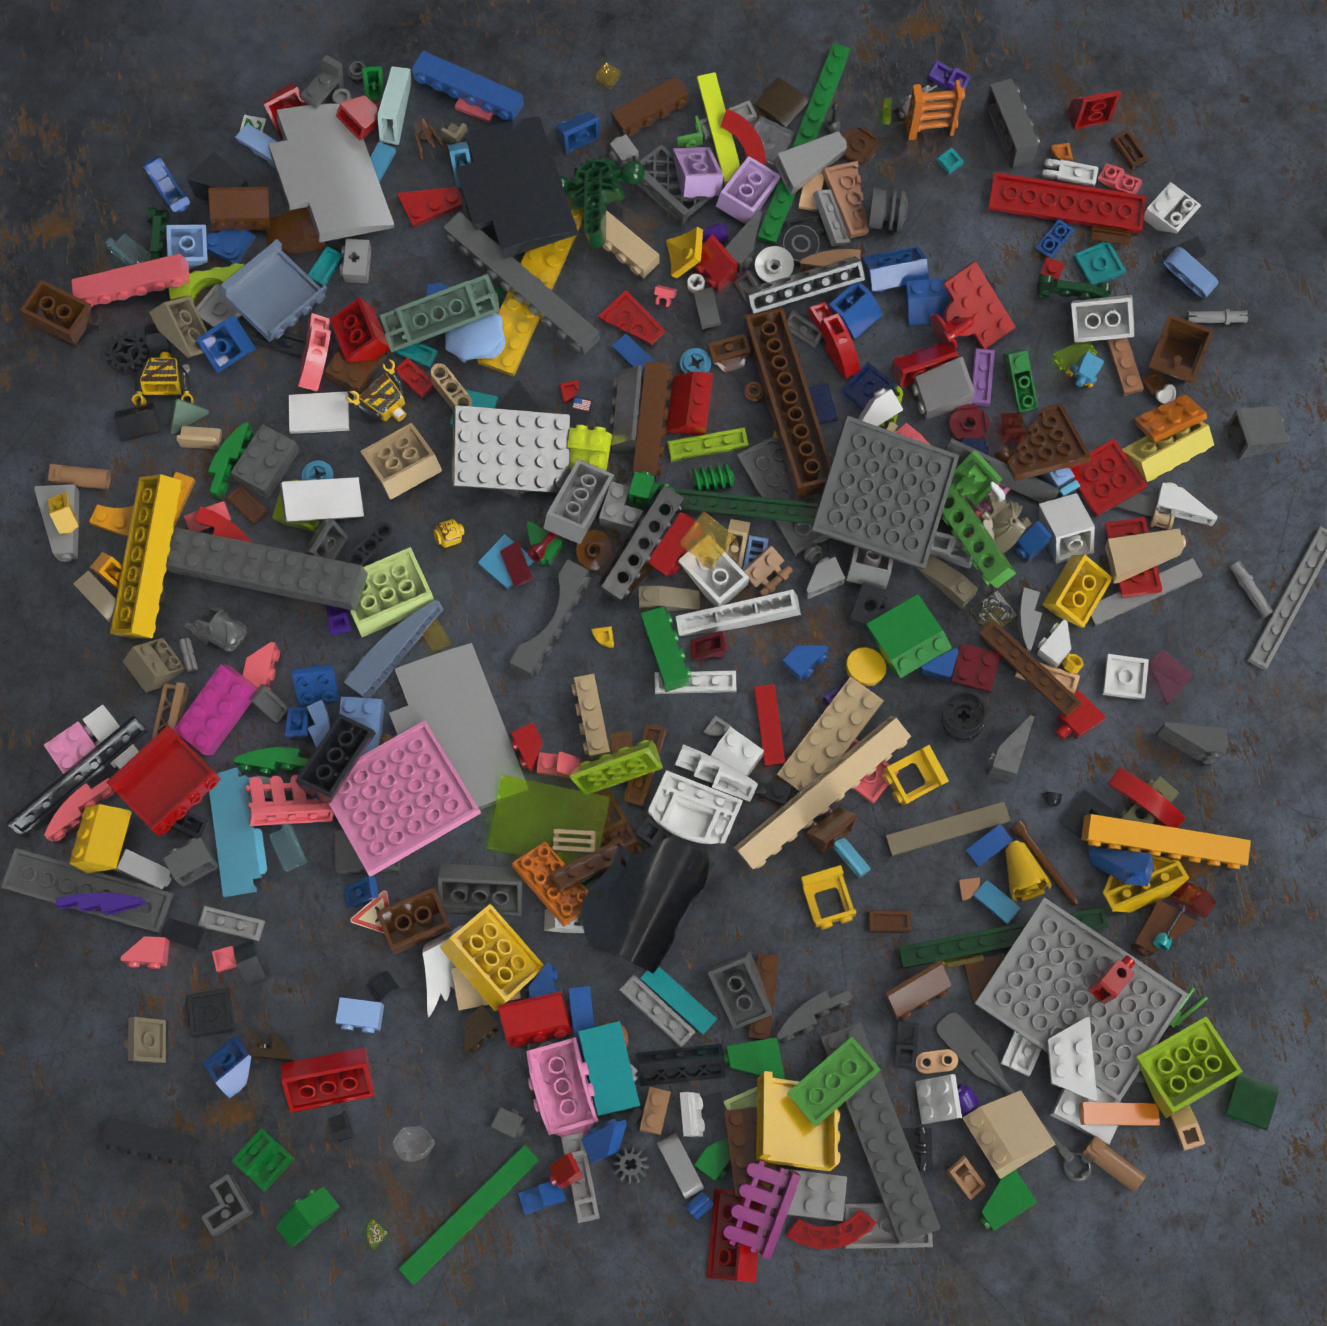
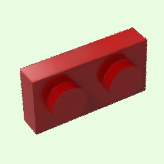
M409 358L395 369L402 381L421 399L434 388L431 378Z

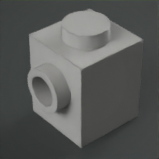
M626 134L615 138L610 143L609 155L621 168L630 160L639 161L638 150Z

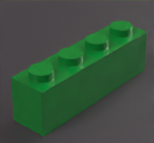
M664 606L641 613V623L665 692L688 686L691 672L689 666L684 665L685 655L683 649L678 648L677 642H679L676 630L672 631L671 624L673 622L670 613H666Z

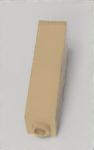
M1180 528L1108 539L1105 550L1113 583L1124 581L1181 555L1183 548L1186 546V540L1184 535H1181Z

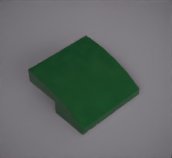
M1243 1073L1235 1077L1233 1091L1229 1097L1225 1116L1267 1131L1277 1101L1279 1086Z

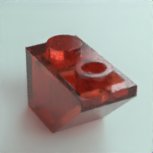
M1187 881L1168 896L1176 904L1186 905L1188 912L1204 919L1208 917L1217 903L1207 889Z

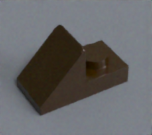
M275 1032L272 1049H269L270 1045L257 1044V1047H250L249 1054L253 1058L295 1061V1056Z

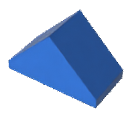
M957 647L922 665L919 669L920 674L949 683L958 654Z

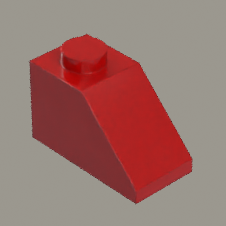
M571 1152L549 1166L552 1171L548 1174L553 1186L557 1184L560 1189L584 1179Z

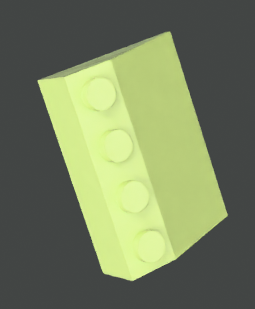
M411 547L363 567L368 576L357 611H350L361 636L365 637L406 619L417 610L434 601L432 592Z

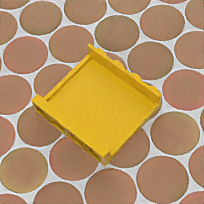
M764 1071L757 1078L756 1161L762 1160L765 1163L823 1171L834 1169L840 1162V1152H838L840 1111L838 1108L815 1127L787 1094L799 1082L772 1078V1072Z

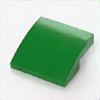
M261 1128L233 1158L232 1162L266 1192L295 1158Z

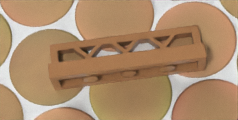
M177 682L176 685L164 684L152 739L167 725L174 730L182 719L189 691L185 683ZM168 690L175 691L171 703L167 699ZM171 708L169 720L165 722L162 718L163 712Z

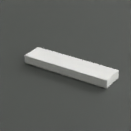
M736 671L691 672L688 686L665 692L659 672H655V694L736 692Z

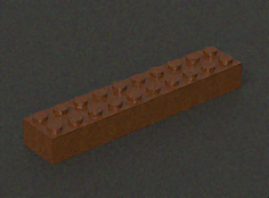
M782 307L745 315L744 330L795 496L800 498L822 493L831 466V459L784 309Z

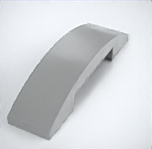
M582 1133L561 1137L564 1154L566 1155L569 1152L573 1154L584 1178L571 1184L578 1223L600 1219L587 1152L581 1140L583 1138Z

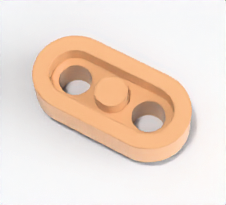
M948 1049L923 1052L916 1058V1069L921 1074L949 1072L955 1069L958 1064L956 1053ZM944 1057H950L951 1063L946 1064L944 1062ZM928 1059L930 1066H924L923 1060Z

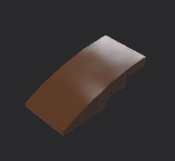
M609 789L573 807V811L583 829L596 831L595 851L621 838L633 855L643 852L637 837ZM622 862L621 864L626 867V862Z

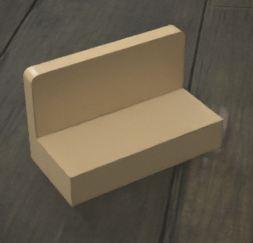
M182 426L181 434L177 435L176 440L180 447L219 450L222 430Z

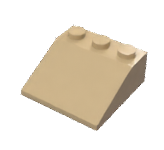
M412 423L360 451L390 500L442 471L436 455Z
M1021 1090L985 1104L963 1117L964 1122L1000 1179L1056 1145Z

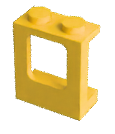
M930 745L882 769L885 782L891 785L894 791L892 793L893 797L901 806L949 782ZM914 763L925 783L923 786L906 794L894 772Z
M841 865L801 877L800 882L815 928L821 927V930L832 927L834 922L840 921L843 924L853 920L852 917L856 915V910L853 908L843 878ZM836 888L845 912L822 919L814 895Z

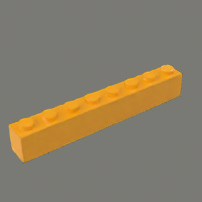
M1093 814L1084 815L1081 840L1088 841V845L1101 846L1102 843L1108 844V848L1121 850V847H1127L1128 851L1141 852V850H1145L1152 856H1161V853L1168 854V858L1181 859L1182 856L1188 857L1190 862L1200 863L1201 860H1207L1208 865L1220 866V863H1225L1227 868L1240 869V866L1248 865L1251 840Z

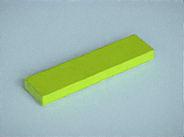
M745 427L667 441L671 462L749 448Z

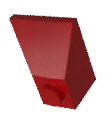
M293 83L275 91L263 103L280 138L283 137L277 122V110L306 106L305 102L301 100V93L298 87Z

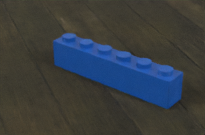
M422 51L412 67L413 76L417 82L425 83L437 91L448 93L453 98H461L467 104L478 106L483 111L496 114L503 120L514 121L524 105L521 93L425 51Z

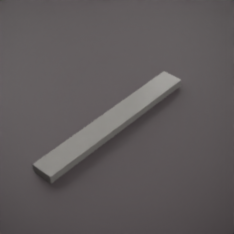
M1321 526L1318 528L1247 660L1263 670L1268 668L1327 558V529Z

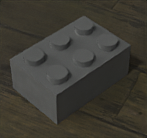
M262 424L231 471V474L239 484L269 499L300 450L295 441Z

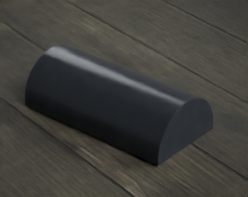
M339 714L295 780L296 783L312 797L326 803H331L375 736V730Z

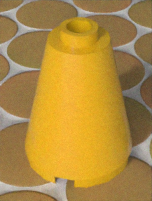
M1020 841L1009 843L1005 853L1011 898L1014 901H1017L1016 898H1022V901H1027L1043 895L1046 887L1048 889L1051 888L1052 884L1025 843Z

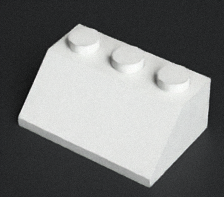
M1132 295L1072 301L1074 342L1134 337Z

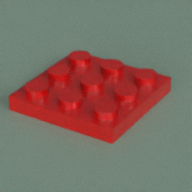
M1115 439L1089 453L1091 455L1090 462L1069 467L1075 475L1073 481L1077 480L1080 484V487L1077 489L1096 517L1140 493L1148 486Z

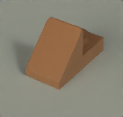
M965 1156L948 1169L947 1175L956 1182L969 1200L973 1199L986 1187Z

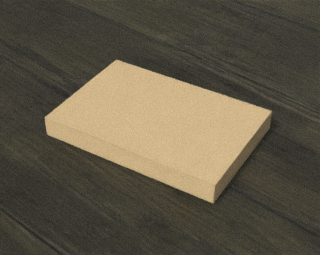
M457 967L451 968L458 1011L480 1007L481 1005H489ZM520 990L508 1001L521 999Z

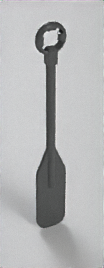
M950 1013L939 1022L936 1028L937 1034L975 1076L999 1086L1007 1096L1015 1093L1005 1081L996 1054L958 1013ZM1042 1122L1056 1144L1053 1147L1064 1159L1062 1168L1065 1176L1075 1182L1087 1179L1092 1171L1091 1161L1082 1152H1070ZM1076 1155L1081 1156L1080 1160L1084 1164L1087 1163L1088 1166L1087 1171L1084 1170L1080 1174L1081 1178L1073 1177L1074 1173L1070 1169L1067 1170L1066 1166L1067 1162L1070 1163Z

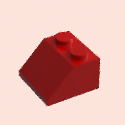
M711 235L702 246L701 261L694 268L698 274L704 275L710 287L720 292L736 280L737 261L715 236Z

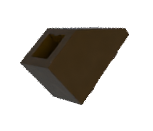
M483 1005L466 1018L463 1049L467 1054L470 1052L476 1053L483 1046L481 1043L486 1038L490 1040L499 1032L497 1030L500 1027Z

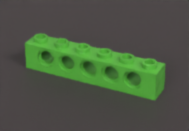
M951 482L942 511L944 514L942 519L948 526H952L953 530L951 532L958 541H962L963 545L961 547L967 555L971 554L973 557L971 562L977 570L981 569L983 572L981 577L986 584H992L998 588L1013 577L1016 572L964 496L960 495L961 491L956 490V485ZM994 561L993 565L989 567V564Z

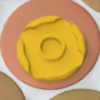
M858 648L852 651L846 660L845 668L847 675L865 687L878 684L886 673L884 658L880 653L870 648Z

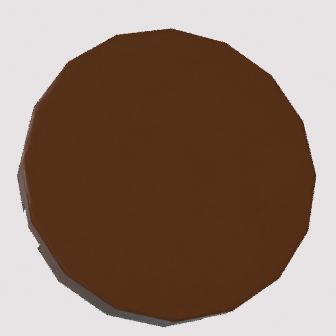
M858 127L848 129L843 133L842 137L847 142V149L843 157L847 161H858V164H863L874 158L878 144L876 136L870 130Z

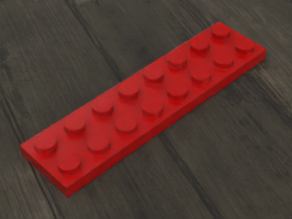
M994 172L988 210L1055 221L1060 219L1068 223L1087 226L1097 225L1129 230L1132 233L1141 234L1147 196Z

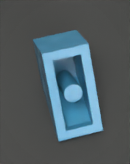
M467 141L448 145L458 188H462L456 167L471 163Z

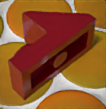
M725 631L690 640L692 660L698 661L712 656L724 658L727 652Z

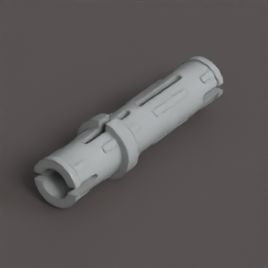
M1225 309L1224 311H1188L1187 321L1193 323H1224L1225 325L1235 322L1247 323L1248 316L1246 315H1248V311H1230V309Z
M1241 561L1230 566V570L1239 582L1238 585L1245 590L1261 617L1265 618L1274 611L1255 585L1253 576L1248 574Z

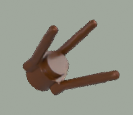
M427 119L418 120L414 124L416 130L414 136L420 160L423 159L420 138L423 140L427 139L432 149H435L431 135L436 138L442 148L449 154L448 147L436 133L434 127L430 126Z

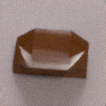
M746 334L708 343L712 362L718 365L724 373L743 369L746 359L751 353Z

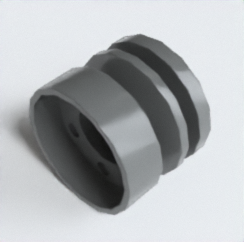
M873 187L868 228L881 229L883 222L888 221V230H892L893 222H897L896 231L901 232L902 226L906 221L908 206L906 191L901 190L900 199H896L897 190H893L891 198H887L885 188Z

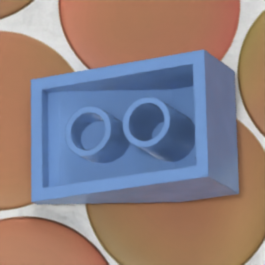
M341 697L339 714L375 730V736L362 755L380 746L385 710L383 700Z

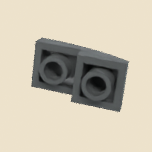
M713 287L695 291L694 296L702 329L721 325Z

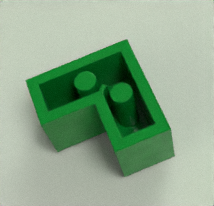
M635 472L629 491L630 507L644 510L658 486L666 485L673 491L674 488L666 483L655 484L654 476L648 472ZM663 505L659 508L662 515L666 513V508Z
M325 1187L318 1191L315 1189L311 1190L304 1196V1200L297 1199L289 1206L291 1210H287L280 1216L281 1221L276 1228L291 1248L304 1240L315 1227L329 1219L340 1207Z

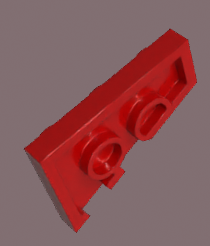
M458 187L397 193L413 228L462 208L461 203L464 202Z
M627 290L598 315L599 319L650 345H653L666 333L661 325Z

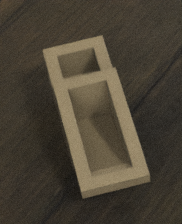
M88 570L73 584L112 625L116 599Z

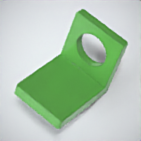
M695 116L697 133L677 137V148H694L698 145H703V134L698 116Z

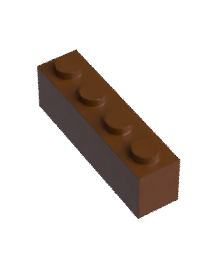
M677 76L612 111V122L622 136L625 134L633 136L638 130L651 126L660 118H666L676 109L684 108L688 103V92Z

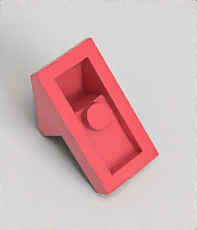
M560 751L558 755L539 752L537 774L570 778L573 769L580 765V758Z

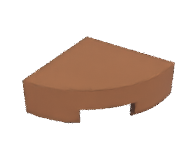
M980 877L958 881L962 902L973 897L979 888Z

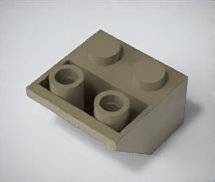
M164 638L133 646L123 660V663L145 692L161 688L186 669Z

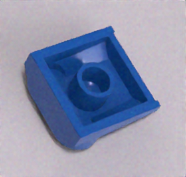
M214 230L206 236L207 254L229 265L239 264L256 236L249 230Z

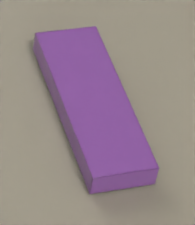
M975 348L972 385L975 391L971 403L973 405L990 407L995 350Z

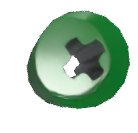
M725 463L722 470L717 464L714 471L710 465L707 468V472L702 466L699 469V473L695 467L692 468L694 490L697 487L699 491H702L703 486H705L707 491H710L711 485L717 490L719 484L725 489L727 483H729L731 488L734 486L732 464L729 469Z

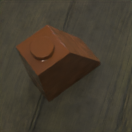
M1158 900L1132 944L1136 948L1135 951L1142 956H1151L1160 950L1153 944V940L1159 933H1166L1178 910ZM1182 913L1170 933L1171 939L1174 940L1195 925L1196 920Z

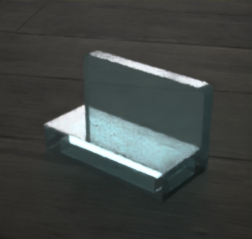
M126 234L117 242L111 237L105 242L109 251L128 266L143 263L144 260H151V254Z
M282 824L283 829L270 834V839L284 871L288 872L308 863V860L292 824Z

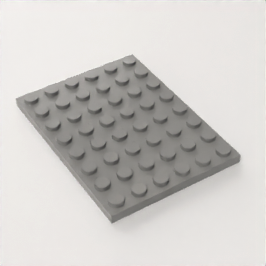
M1044 897L974 1004L1046 1053H1048L1047 1040L1080 1020L1090 1017L1096 1087L1120 1102L1140 1071L1136 1057L1156 1046L1188 996V993ZM1125 955L1130 956L1136 963L1131 969L1135 973L1115 999L1104 1005L1088 989L1110 964L1118 959L1122 960Z

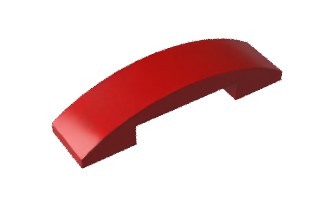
M1121 767L1118 768L1108 782V785L1123 797L1127 796L1156 818L1157 823L1161 826L1179 828L1186 818L1164 796Z

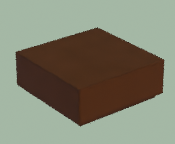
M1155 371L1141 379L1144 388L1151 397L1168 384L1159 371Z

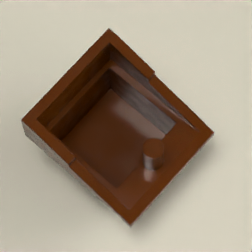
M1169 314L1148 368L1193 384L1214 330Z

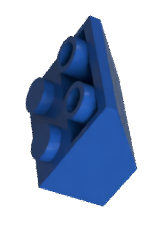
M860 282L853 283L829 304L832 313L840 315L850 336L854 340L883 316L871 292Z

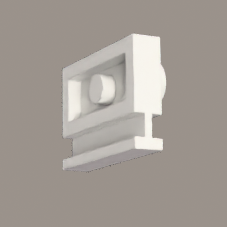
M1014 1031L1000 1064L1006 1065L1029 1077L1041 1049Z
M682 1092L680 1093L683 1135L695 1138L703 1137L705 1123L701 1114L703 1101L700 1093Z

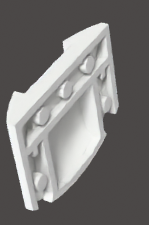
M666 770L648 813L663 828L686 840L704 844L725 843L743 800Z

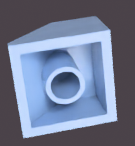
M166 225L168 256L181 254L188 261L189 270L208 262L206 225Z

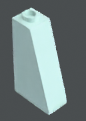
M391 67L378 111L381 143L399 145L411 87V70L408 68Z

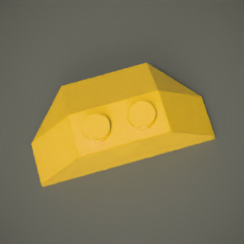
M1152 856L1154 869L1148 886L1126 884L1110 875L1103 895L1112 911L1133 912L1170 896L1189 879L1180 861Z

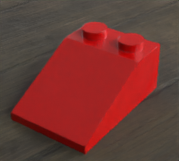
M1120 90L1103 94L1096 93L1089 97H1077L1071 100L1068 112L1074 130L1111 122L1121 94Z

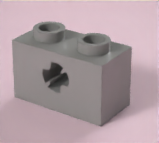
M346 239L345 246H342L344 264H340V275H343L345 283L368 284L372 250L369 240Z

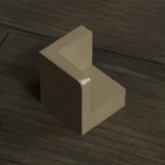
M451 123L448 129L442 127L440 130L442 141L449 145L464 142L466 139L465 133H468L467 125L462 123L459 127Z

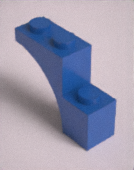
M157 155L141 164L151 183L157 188L171 211L179 213L188 208L189 199L180 189L161 157Z

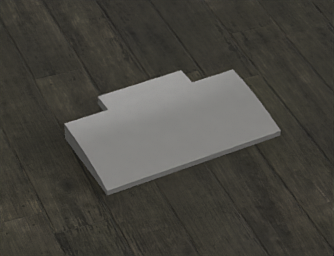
M340 103L320 104L317 109L307 105L277 110V122L284 141L269 143L268 145L289 210L308 208L319 242L394 228L392 216L364 139L359 141L336 117Z
M472 643L395 668L408 706L389 713L397 735L426 720L479 810L529 791Z

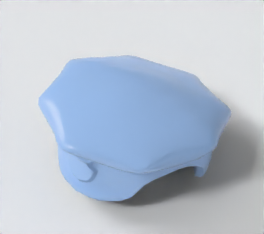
M497 313L445 332V349L454 354L463 363L471 359L495 358L500 355L505 347L502 317Z

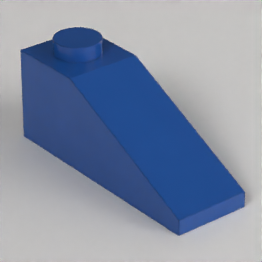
M1089 847L1091 865L1126 884L1148 886L1154 869L1150 853Z

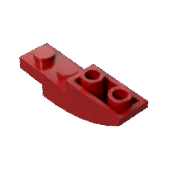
M826 302L810 307L807 312L827 342L824 348L843 378L846 379L859 374L861 368L857 352L838 313L834 315Z

